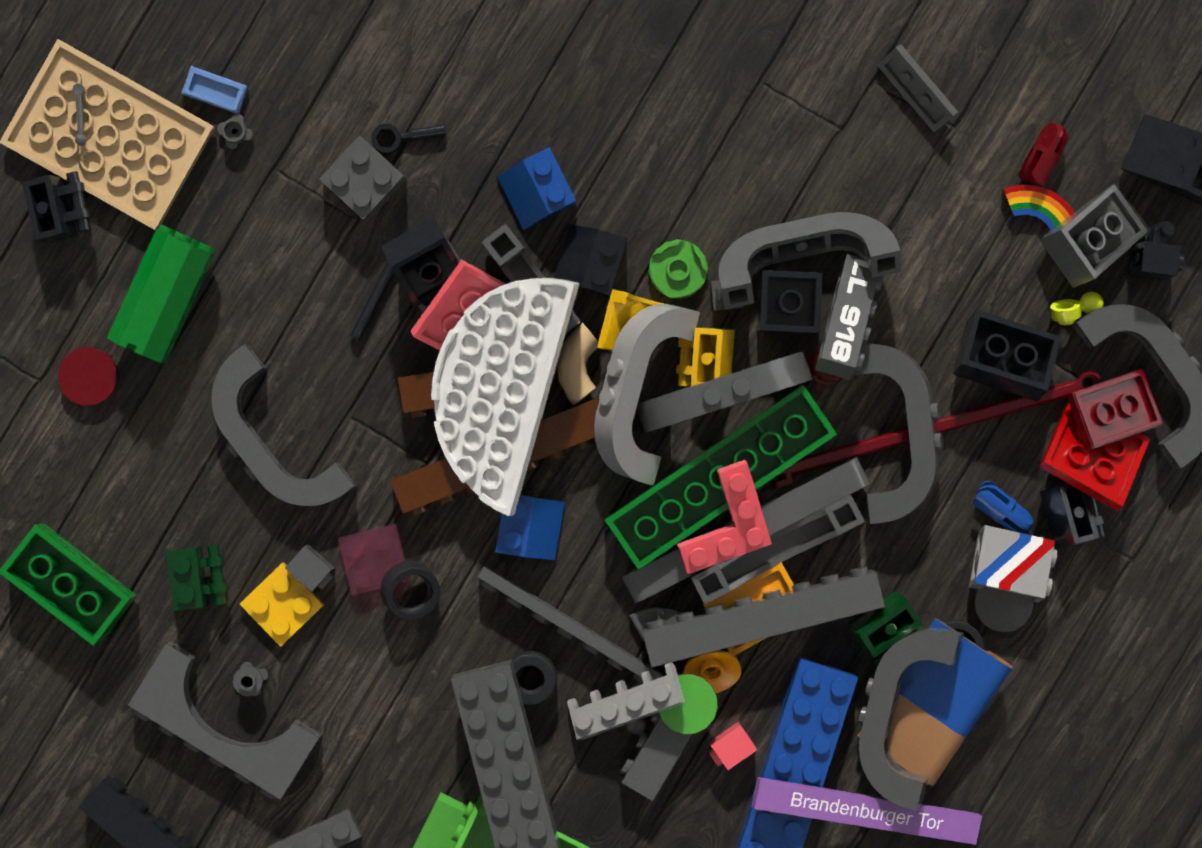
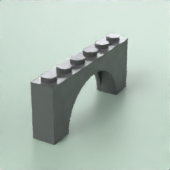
M172 641L165 644L128 706L134 709L133 714L142 720L148 721L151 719L159 724L158 729L164 734L171 737L177 735L185 740L183 744L194 752L201 750L210 756L209 761L220 768L227 766L235 771L234 776L240 781L247 784L250 781L261 787L259 791L266 797L273 800L277 797L281 800L322 734L298 719L282 735L264 742H240L219 734L201 718L191 698L189 677L196 656Z

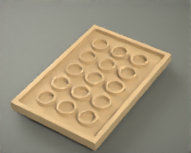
M57 39L1 138L0 143L67 180V173L77 171L80 182L84 183L85 191L156 230L162 224L215 127ZM77 83L85 87V93L82 95L83 132L87 142L83 146H78L75 143V137L78 135L76 95L73 93L72 87Z

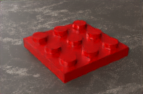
M1067 401L1039 467L1118 512L1125 503L1150 438L1138 433L1087 451L1070 403Z

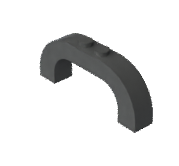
M850 212L822 214L756 229L733 242L721 258L719 282L724 308L726 310L754 304L751 280L760 269L768 265L831 251L844 250L860 255L867 262L872 278L902 272L900 247L893 233L883 223L869 216Z
M1124 304L1096 309L1082 315L1075 323L1071 324L1087 348L1095 347L1116 332L1128 333L1141 341L1180 396L1183 406L1182 418L1177 428L1156 445L1173 468L1181 469L1202 452V374L1200 372L1202 367L1195 357H1189L1183 349L1185 343L1180 335L1176 332L1172 333L1167 325L1153 313L1137 306Z
M242 345L224 361L215 377L212 388L211 402L213 415L219 429L228 440L225 443L227 449L235 458L238 456L242 458L246 464L243 469L253 481L258 479L272 495L287 503L299 506H316L332 502L347 494L357 485L339 462L334 463L315 478H297L283 468L249 424L242 411V395L249 382L267 368L249 345Z
M862 344L860 353L865 354L860 371L855 370L854 374H884L894 379L903 390L912 460L910 474L899 488L892 491L867 494L870 524H876L902 518L915 511L926 501L937 481L939 451L943 450L942 434L936 431V421H940L939 404L933 402L930 382L920 365L905 352L894 347L880 344Z
M804 351L638 403L635 412L642 433H646L813 379Z
M928 628L907 635L889 648L878 664L874 679L870 678L867 683L865 695L869 696L867 707H862L858 721L862 725L859 740L861 765L867 779L876 791L885 799L900 807L917 812L922 806L928 777L901 768L894 761L889 750V734L904 674L912 663L921 660H932L953 666L957 662L964 633L944 628Z

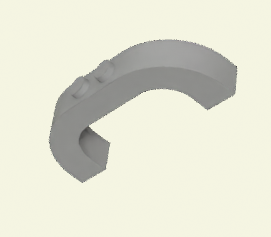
M670 304L652 305L636 313L625 324L618 335L607 365V373L599 395L594 423L595 441L599 454L605 464L615 473L641 483L654 485L661 456L640 450L637 447L632 435L633 418L653 350L660 342L670 337H679L693 341L700 312Z

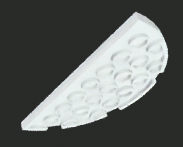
M533 278L511 282L488 292L463 312L464 315L454 329L449 331L435 364L431 399L434 400L436 415L434 426L443 453L462 483H467L479 495V499L507 516L514 515L579 283L555 278Z

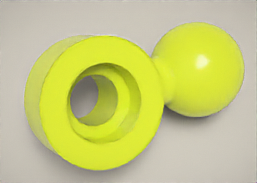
M1091 291L1082 295L1080 301L1073 299L1056 301L1050 305L1051 318L1060 325H1071L1081 317V312L1088 314L1102 308L1104 305L1103 298L1100 294Z

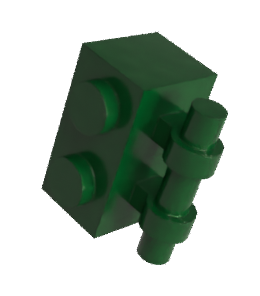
M219 544L207 546L208 558H203L202 546L166 551L173 611L208 606V594H213L215 605L227 604L225 592L228 591L227 582L223 580L222 565H225L224 556H220ZM205 567H210L212 584L207 585Z
M897 591L883 599L885 607L865 612L848 624L861 647L872 656L871 660L876 667H878L884 654L895 643L913 632L923 630L921 627L923 623L910 602Z

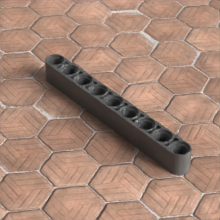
M858 458L849 459L761 504L769 535L869 485L870 482ZM730 520L706 533L731 525L733 522ZM677 547L655 558L638 570L636 568L621 577L634 603H638L699 571L687 574Z

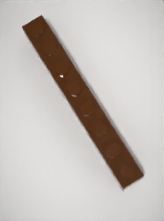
M599 397L541 420L527 471L539 466L537 460L548 456L550 461L566 456L565 449L576 445L577 449L581 450L594 444L592 438H595L594 423ZM446 458L390 480L403 514L410 511L412 517L428 511L427 504L438 500L439 505H443L455 500L454 493L464 489L467 495L474 492L467 483L461 482Z

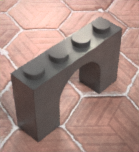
M506 223L482 241L484 248L510 282L545 278ZM573 310L565 336L580 325V320Z

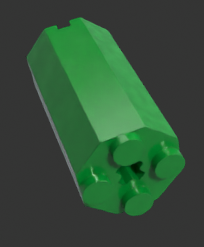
M161 224L151 239L107 339L124 348H129L144 357L166 364L215 257L214 252L216 249Z

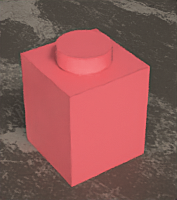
M739 722L709 741L713 748L709 751V754L718 767L724 764L727 770L757 751L756 746Z

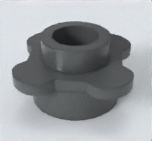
M234 114L231 119L226 120L224 123L221 122L217 127L218 133L226 139V146L229 149H236L239 143L244 140L249 141L253 136L252 130L245 126L244 117L240 114ZM233 129L238 130L237 134L232 133Z

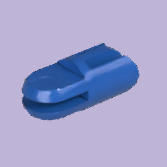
M991 481L981 483L973 500L974 505L1007 530L1026 534L1033 526V518L1029 512Z

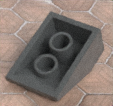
M1113 184L1050 230L1040 241L1068 282L1075 288L1096 279L1147 233V230L1116 185Z

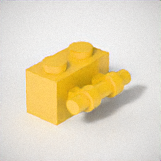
M695 328L693 341L678 338V347H681L680 363L676 364V374H679L678 385L690 386V376L691 386L732 374L735 330Z

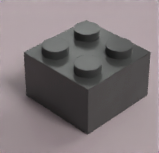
M360 135L319 178L366 223L407 180L403 174Z

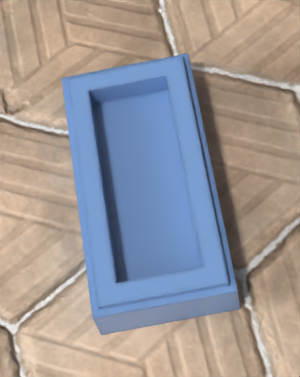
M191 66L181 94L231 113L239 114L249 87Z

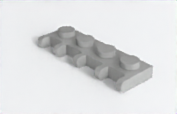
M672 662L665 664L667 675L653 680L649 671L643 672L641 674L643 684L628 690L623 680L616 682L617 694L603 699L600 692L594 690L590 692L592 703L579 707L575 698L568 700L567 704L576 739L584 740L684 704L685 700L675 665Z

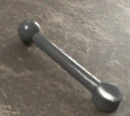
M77 83L72 87V91L76 95L78 135L75 137V143L78 146H83L87 142L83 132L82 95L85 93V87Z

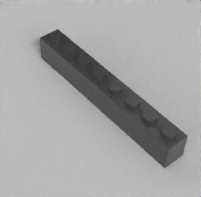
M867 566L850 570V576L839 578L838 574L822 577V583L810 586L809 581L792 585V591L781 593L780 589L764 592V598L752 601L751 596L734 600V606L723 608L722 604H717L704 608L706 613L694 616L693 611L676 615V621L665 623L664 619L648 622L646 623L647 628L642 629L651 667L883 608L885 604L877 573L874 570L868 571Z

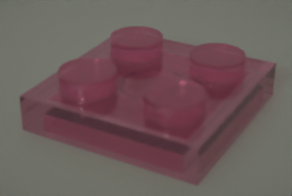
M397 523L338 538L352 596L380 589L385 573L395 564L406 561ZM410 576L403 578L398 584L410 582Z

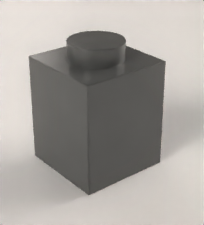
M309 544L305 545L285 567L311 592L316 590L317 587L323 590L334 578L330 573L335 567Z

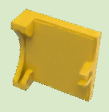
M612 289L597 348L612 351L621 330L636 313L649 306L664 303Z

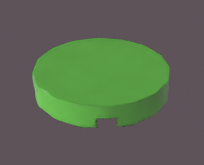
M676 239L665 242L655 250L650 259L649 275L651 283L659 293L668 298L683 299L692 296L701 289L707 277L708 265L705 255L699 247L688 241Z
M679 674L678 678L685 703L661 711L659 714L663 722L673 731L682 734H695L706 729L714 720L718 709L717 696L711 684L703 677L693 674Z

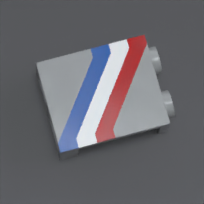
M984 525L978 530L969 588L981 590L984 587H990L1033 597L1032 602L1038 603L1044 600L1046 596L1050 595L1052 589V579L1049 578L1050 567L1055 566L1057 559V550H1054L1055 540Z

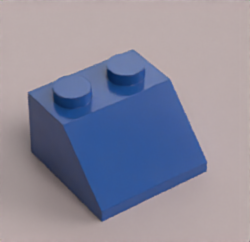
M550 147L524 159L497 177L523 230L576 205V199Z
M520 494L515 514L507 516L502 513L495 552L528 558L555 560L565 502Z

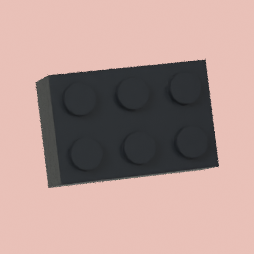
M976 309L966 321L953 375L1038 402L1048 391L1061 336Z

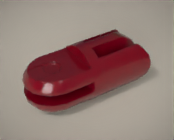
M1050 123L1042 129L1019 171L1018 177L1021 180L1041 186L1047 184L1068 142L1069 136L1066 128L1058 123Z

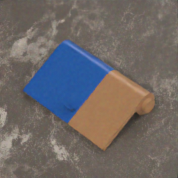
M937 618L934 619L929 627L953 630ZM964 636L957 662L953 666L932 660H921L912 663L907 668L902 680L889 734V750L894 761L909 772L928 777L927 785L934 786L1013 667L1001 657L990 651L986 652Z

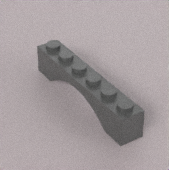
M848 495L770 535L772 545L707 567L691 575L690 578L703 603L706 604L778 565L780 562L839 536L865 521L852 495Z

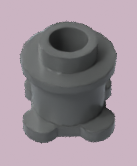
M245 662L235 673L233 686L243 696H258L262 692L263 681L268 678V672L264 668L258 669L253 667L251 662ZM245 676L252 678V685L246 684Z

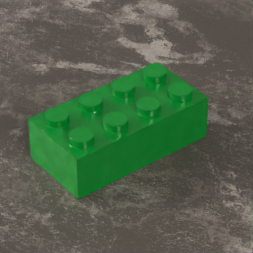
M44 523L33 526L0 569L2 576L93 646L104 640L137 597L134 592Z

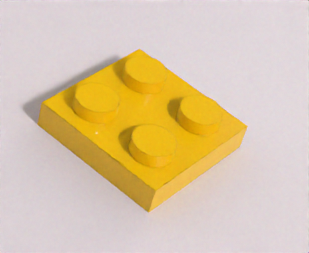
M284 562L240 603L280 647L325 605L313 592L285 569L287 565Z

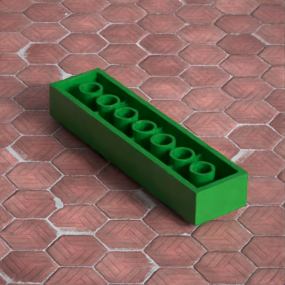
M800 385L604 520L639 570L728 509L717 469L745 460L748 464L755 490H757L836 436L837 433L805 386Z

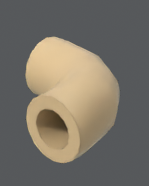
M583 323L577 326L563 342L557 362L558 381L567 399L573 406L596 388L587 374L586 365L591 354L598 349V341Z

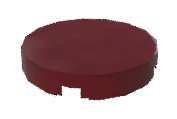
M80 347L71 351L62 360L58 370V383L63 394L72 402L82 406L103 403L113 395L119 382V371L116 363H114L108 353L95 347Z

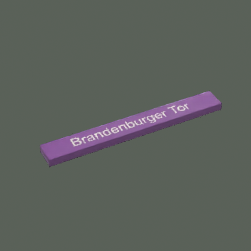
M757 777L751 805L752 808L757 810L974 845L977 843L982 815L973 812L924 804L916 812L900 807L882 797Z

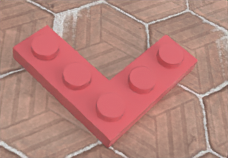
M745 460L717 469L733 524L677 544L687 574L772 545L751 473Z

